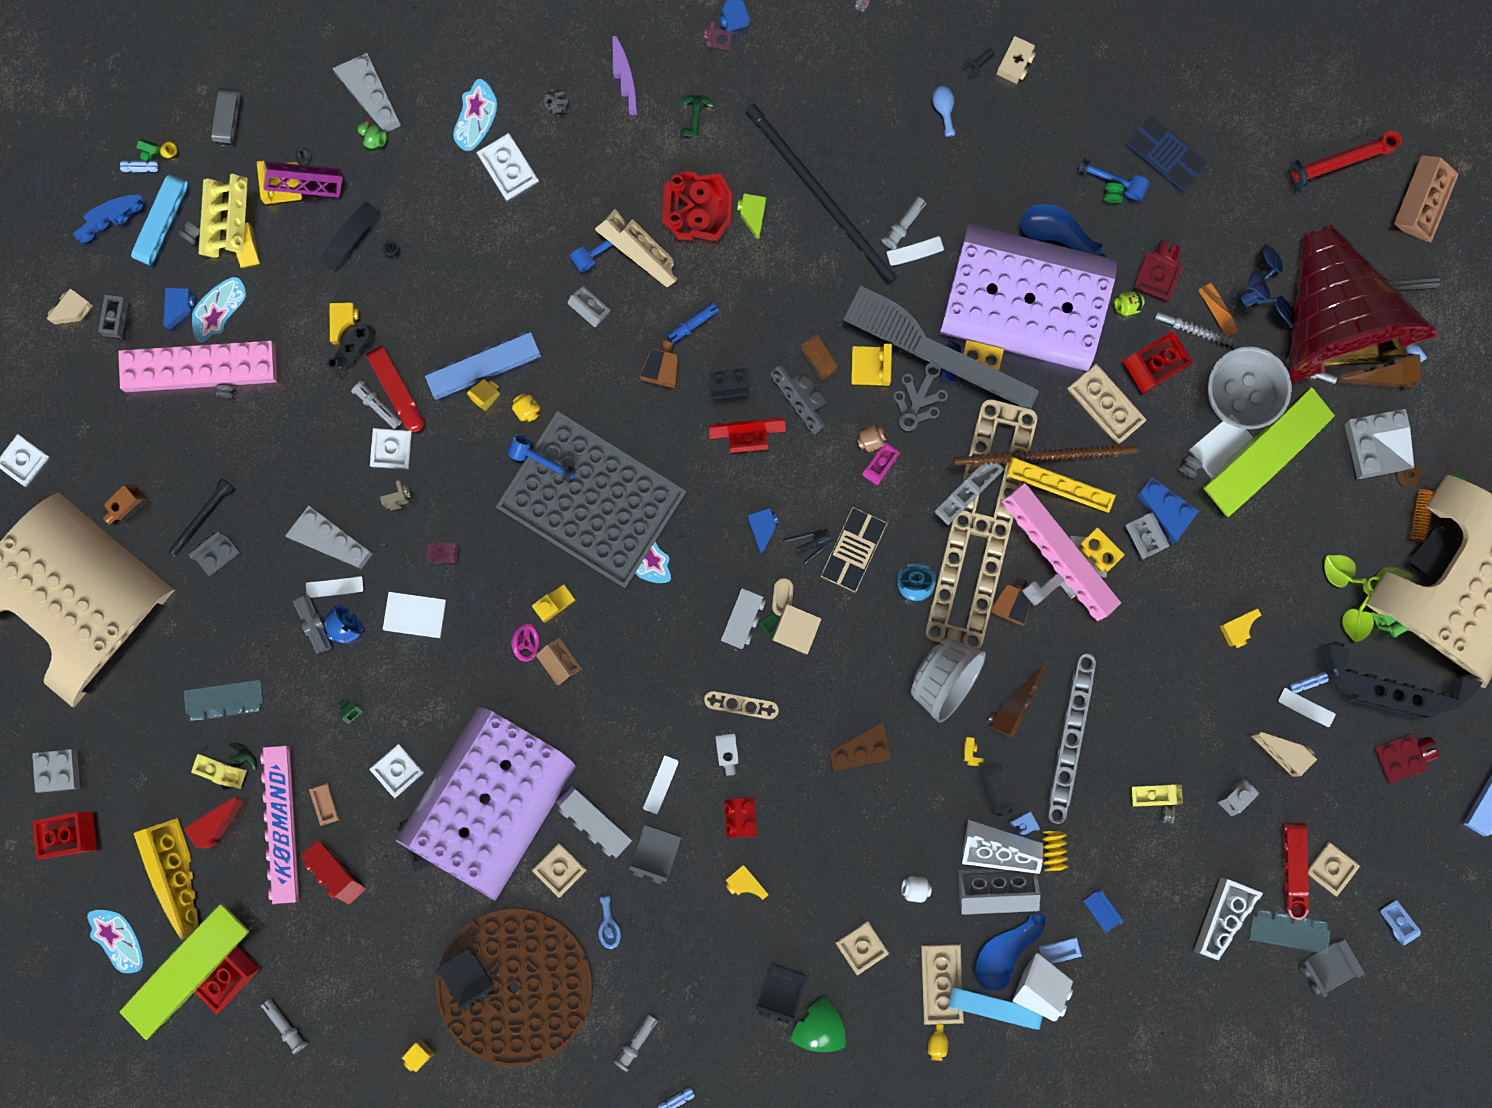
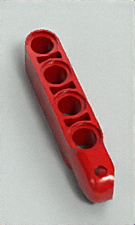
M383 345L366 353L370 364L405 427L411 432L420 431L424 426V419Z
M1285 823L1284 854L1287 912L1291 918L1300 920L1306 917L1309 910L1306 823Z

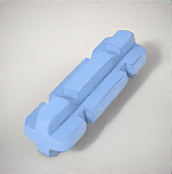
M121 161L120 169L123 172H129L130 170L132 172H147L148 170L150 172H157L158 162Z
M1326 672L1317 674V676L1314 675L1300 680V682L1291 683L1290 686L1293 693L1302 691V689L1306 690L1317 686L1319 683H1326L1329 679Z
M689 1087L683 1093L680 1092L668 1099L666 1103L664 1101L659 1104L658 1108H676L685 1103V1100L694 1098L695 1094Z

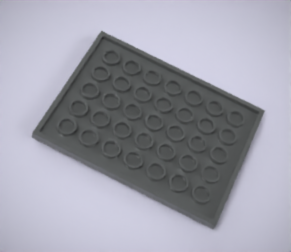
M557 411L534 446L533 451L565 468L568 466L576 469L574 478L568 483L567 480L562 479L560 473L527 457L496 508L626 589L687 491Z

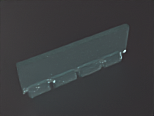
M261 681L184 691L186 714H189L190 720L194 721L205 719V711H207L208 719L223 717V709H226L227 716L243 714L242 706H245L246 713L259 712L260 704H263Z
M1258 910L1257 917L1252 919L1249 940L1323 954L1328 952L1331 931L1327 930V922L1314 920L1312 927H1310L1311 920L1303 918L1300 920L1294 919L1293 924H1291V917L1289 915L1275 913L1274 920H1271L1272 912Z

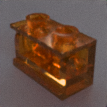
M818 335L801 345V350L820 380L837 371V364Z

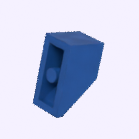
M743 0L726 1L721 16H719L720 24L722 27H725L726 32L748 26L750 19Z
M165 288L163 326L167 329L175 327L191 312V307L195 303V296L189 289Z
M770 508L748 515L760 554L764 553L776 529L775 523H778L775 512L771 513Z

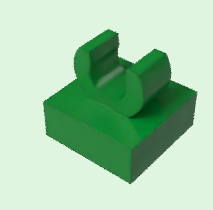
M143 139L138 140L136 148L143 150L140 158L148 161V159L152 160L153 154L160 153L162 145Z

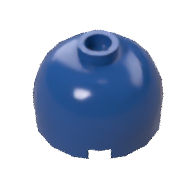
M336 605L327 614L325 629L328 638L332 641L350 643L362 634L363 626L357 616L353 614L351 617L347 613L349 609L342 605Z

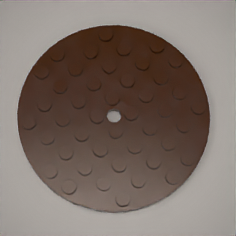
M510 908L480 916L455 935L446 948L439 967L471 948L494 986V989L491 990V996L483 1001L481 997L474 1001L476 1005L467 1011L464 1008L459 1010L457 1008L459 1005L442 977L437 975L436 999L439 1013L448 1032L462 1048L473 1056L496 1065L525 1066L551 1057L574 1038L584 1023L590 1007L592 977L584 950L565 926L550 916L537 911ZM513 981L517 982L520 986L519 991L516 993L509 990V984Z

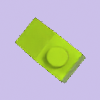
M744 194L743 199H739L737 210H741L740 216L755 238H760L766 197Z

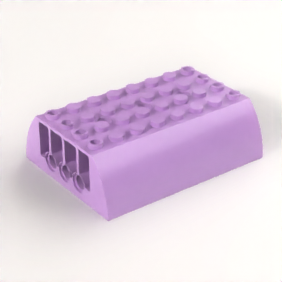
M968 223L939 334L1003 348L1004 351L1088 371L1096 353L1116 277L1117 260ZM990 283H994L998 287L997 292L992 295L986 290L987 285ZM1029 292L1035 295V301L1031 304H1027L1024 301L1025 294ZM1070 302L1073 309L1070 313L1062 311L1063 303Z
M478 707L395 841L496 901L575 771L576 766L557 749L493 711ZM503 760L511 762V768L507 771L500 768V763ZM482 794L490 795L491 800L488 804L480 803L479 798ZM463 827L470 830V835L467 838H461L458 834L459 830Z

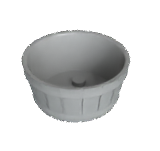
M1241 347L1226 353L1215 364L1209 377L1208 395L1214 412L1221 420L1237 428L1258 429L1272 424L1285 412L1291 399L1292 384L1288 370L1278 357L1261 348ZM1233 414L1241 424L1232 421L1228 417Z
M946 638L939 645H936L920 664L914 676L911 695L931 714V717L942 723L952 715L972 688L983 667L986 653L978 648Z

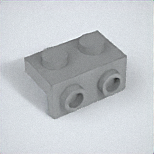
M1152 512L1126 525L1142 559L1169 547L1167 538Z

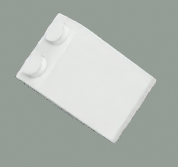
M1036 953L1024 969L1013 1002L1056 1021L1059 1016L1063 1017L1067 1009L1065 1002L1072 995L1073 990L1070 988L1073 981Z

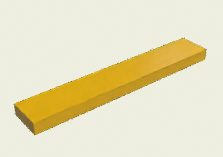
M1011 457L1005 473L1006 476L1108 513L1116 496Z

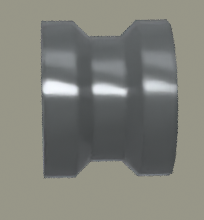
M186 221L184 229L180 230L178 234L191 244H194L196 242L195 238L200 235V230Z
M1186 455L1184 458L1185 462L1183 465H1180L1179 470L1189 477L1196 478L1197 470L1203 464L1194 457Z

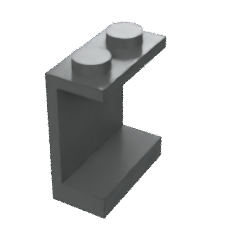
M644 825L634 859L629 869L633 871L632 875L641 878L644 875L650 876V881L662 884V881L667 882L682 837Z
M1339 939L1301 961L1303 965L1301 969L1307 978L1310 977L1313 982L1311 984L1312 989L1316 995L1320 994L1323 997L1328 995L1327 992L1354 977L1359 978L1365 974L1345 939Z

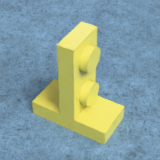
M197 754L191 773L213 780L212 782L241 789L247 770Z
M1182 785L1132 787L1133 806L1183 804Z

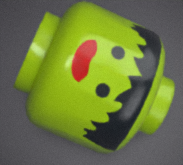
M1135 289L1120 292L1114 302L1115 308L1123 316L1137 314L1142 310L1144 297Z

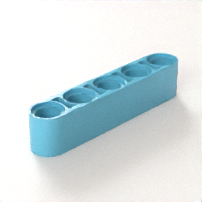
M171 174L166 176L132 250V258L148 265L153 263L188 184L186 180Z
M955 987L952 988L948 1007L1037 1030H1040L1043 1017L1017 1003Z

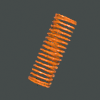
M1419 489L1418 496L1426 498L1418 497L1417 502L1425 504H1416L1410 539L1424 542L1423 540L1427 539L1425 537H1428L1425 534H1429L1425 532L1429 531L1426 528H1430L1426 526L1430 525L1427 522H1431L1427 519H1431L1428 516H1432L1428 513H1433L1428 511L1429 509L1426 506L1430 498H1432L1430 495H1433L1435 492Z

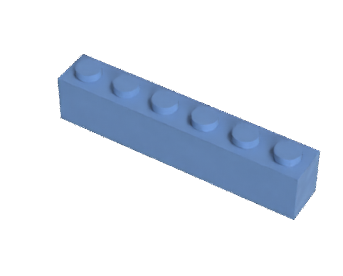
M522 332L511 341L505 339L494 348L492 346L486 347L481 350L482 353L474 355V353L469 354L460 362L452 361L446 364V367L443 369L435 368L429 371L425 378L435 400L541 357L532 333Z

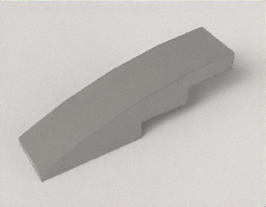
M992 462L990 465H987V463L980 465L935 510V513L949 525L1004 468L997 462L994 465Z

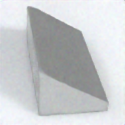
M583 285L568 300V304L594 327L611 311Z

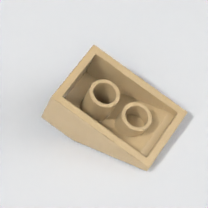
M1263 732L1251 735L1292 777L1302 776L1317 760L1314 757L1315 753L1308 746L1304 747L1303 745Z

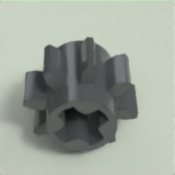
M556 88L546 93L544 103L548 110H553V113H556L566 108L568 98L564 91H559V88Z

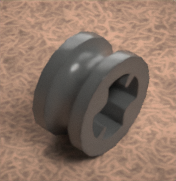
M225 385L216 386L218 392L215 393L216 396L233 397L231 391L234 389L233 387Z
M1164 806L1162 822L1166 823L1169 821L1173 824L1175 807L1171 806V808Z

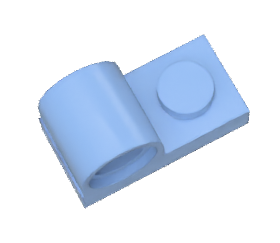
M1397 900L1381 910V914L1393 928L1394 935L1403 946L1420 936V929Z

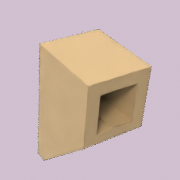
M69 289V291H65L62 294L58 305L50 309L47 319L53 324L81 321L93 305L72 289Z

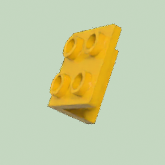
M264 161L257 162L260 196L264 204L302 199V194L264 190ZM277 177L269 178V185H277L281 182ZM291 179L287 182L289 187H295L300 184L297 179Z
M884 344L883 347L854 346L852 348L853 385L890 386L892 344Z

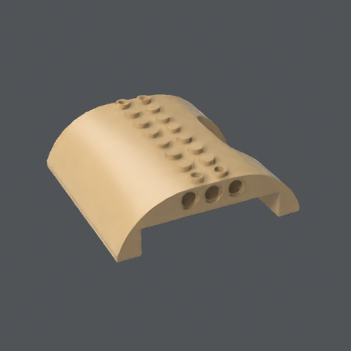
M1445 475L1426 507L1440 518H1452L1459 524L1463 530L1464 537L1459 550L1436 584L1428 587L1420 586L1400 576L1385 572L1365 604L1378 614L1391 616L1470 672V675L1477 677L1478 681L1483 682L1481 687L1486 688L1492 678V494L1465 480Z
M58 492L33 507L0 541V612L3 610L12 611L49 643L52 658L44 677V684L74 708L86 694L83 688L157 603L163 605L175 590Z

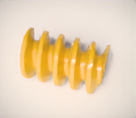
M1061 831L1042 832L1048 835L1042 838V841L1048 842L1047 845L1043 846V849L1048 850L1043 856L1049 858V860L1043 862V864L1049 866L1044 871H1058L1068 868V865L1063 863V861L1068 860V857L1062 855L1068 851V849L1062 848L1063 845L1067 844V841L1061 840L1067 834Z

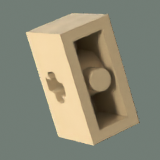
M1014 36L997 75L1016 84L1019 79L1023 80L1028 71L1025 67L1028 62L1032 63L1036 54L1033 52L1035 45ZM1017 58L1020 59L1018 63H1015Z

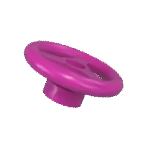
M528 623L519 625L514 631L511 640L513 652L519 660L528 662L536 656L539 650V634L536 628ZM530 631L534 638V646L531 644V640L529 638ZM528 649L531 653L528 656H523L520 650Z

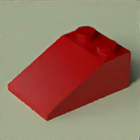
M1174 330L1123 360L1142 393L1193 363Z
M242 797L230 799L184 828L196 848L209 849L218 843L216 840L222 837L244 802Z
M74 812L32 821L36 860L97 850L93 812Z
M236 946L198 987L195 993L216 1014H219L259 971V968Z

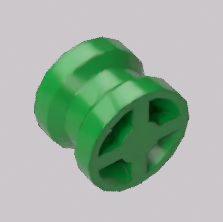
M1107 183L1105 185L1107 192L1104 195V200L1112 203L1122 202L1123 197L1121 194L1124 191V185Z

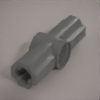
M302 596L293 601L301 618V626L305 634L309 636L316 654L332 648L324 630L323 620L319 613L316 612L310 596Z

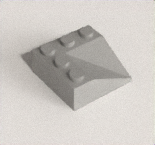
M1406 409L1350 419L1345 424L1357 479L1414 469L1411 431Z

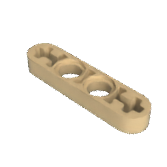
M715 691L707 693L704 698L706 706L714 710L764 719H773L778 714V706L770 701ZM712 695H716V699L722 700L721 696H725L724 708L719 707L721 703H715L714 706H711L707 699L711 698ZM734 698L737 700L738 705L735 709L727 707L726 702L728 699ZM748 702H754L757 706L756 710L752 713L747 712L745 709V705ZM759 703H763V708H768L769 705H772L776 712L772 713L771 716H768L766 711H761L762 715L757 714Z

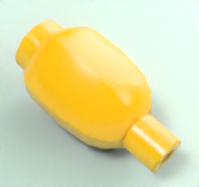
M936 1024V1031L929 1039L928 1053L931 1055V1060L943 1061V1057L947 1055L948 1038L943 1033L944 1025Z

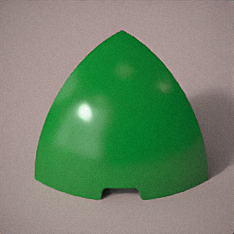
M823 996L807 1010L808 1015L805 1017V1020L797 1023L792 1033L791 1041L811 1051H838L845 1048L846 1044L844 1026L835 1007Z

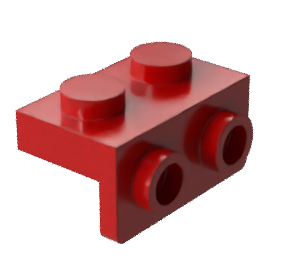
M754 797L725 799L724 812L726 815L725 831L727 838L757 836Z

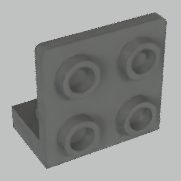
M220 531L210 533L206 537L207 540L202 544L195 545L189 554V557L196 560L208 576H212L240 553L227 535Z

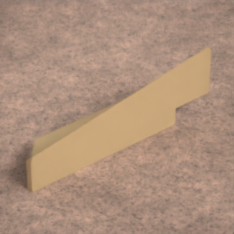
M614 209L595 228L599 234L666 287H669L677 280L672 273L673 259L633 219L626 223L617 210Z

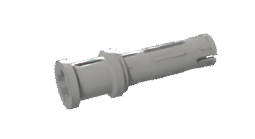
M916 197L897 224L891 226L890 232L881 241L890 249L895 250L896 244L902 237L906 236V230L924 208L926 202L922 198Z
M364 380L358 382L351 390L353 394L356 393L363 400L364 405H369L394 430L402 423V420L377 398V393L375 391L372 392L365 385Z
M272 999L267 1000L265 1004L261 1005V1008L264 1009L282 1033V1040L286 1041L293 1050V1055L308 1044L299 1036L297 1028L291 1027Z
M647 1014L629 1043L625 1044V1046L623 1045L622 1052L617 1059L613 1060V1063L627 1072L628 1066L634 1058H637V1051L658 1020Z

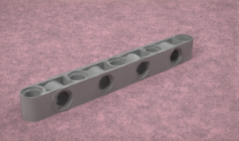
M1084 654L1077 659L1072 676L1049 795L1047 818L1052 823H1062L1066 819L1071 800L1096 665L1095 658L1090 654ZM1083 658L1090 660L1089 668H1084L1081 665ZM1075 696L1083 698L1081 706H1077L1074 703ZM1069 733L1074 734L1076 737L1074 744L1067 742V735ZM1062 771L1067 772L1069 775L1066 782H1062L1059 778ZM1055 809L1061 812V818L1057 821L1052 818V812Z

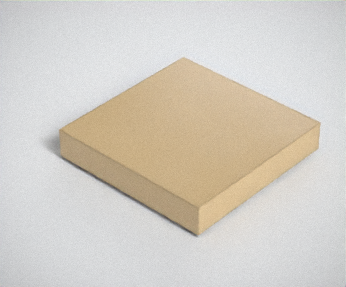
M785 604L772 640L808 654L821 618Z
M1327 842L1308 867V875L1333 895L1338 896L1360 865L1332 843Z
M558 843L532 871L560 898L587 870Z
M868 921L835 942L856 975H859L889 954Z

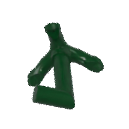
M689 95L680 101V105L693 102L691 129L682 128L681 135L697 137L702 103L711 106L712 109L715 108V105L705 96Z
M230 743V746L238 750V753L231 757L228 765L237 767L240 762L246 759L252 770H256L253 756L241 744ZM221 785L223 790L229 788V786Z

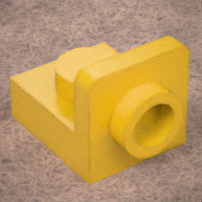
M966 737L963 761H968L967 765L979 766V763H984V759L973 757V754L977 753V742H974L975 738Z

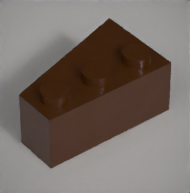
M884 722L829 752L833 771L891 760Z

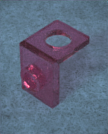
M711 21L710 27H706L704 38L707 39V46L729 51L733 32L715 28V21ZM721 34L728 38L727 42L723 45L719 44L716 40Z

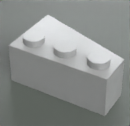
M746 580L721 641L743 649L745 644L749 645L753 635L750 634L751 628H756L760 618L757 616L759 609L763 610L766 599H764L767 591L766 588Z

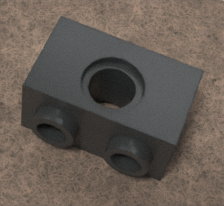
M104 296L98 332L103 336L123 338L129 304L124 297Z

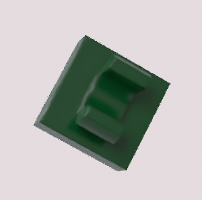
M343 699L338 703L342 708L338 714L348 724L363 713V710L353 701L348 703Z

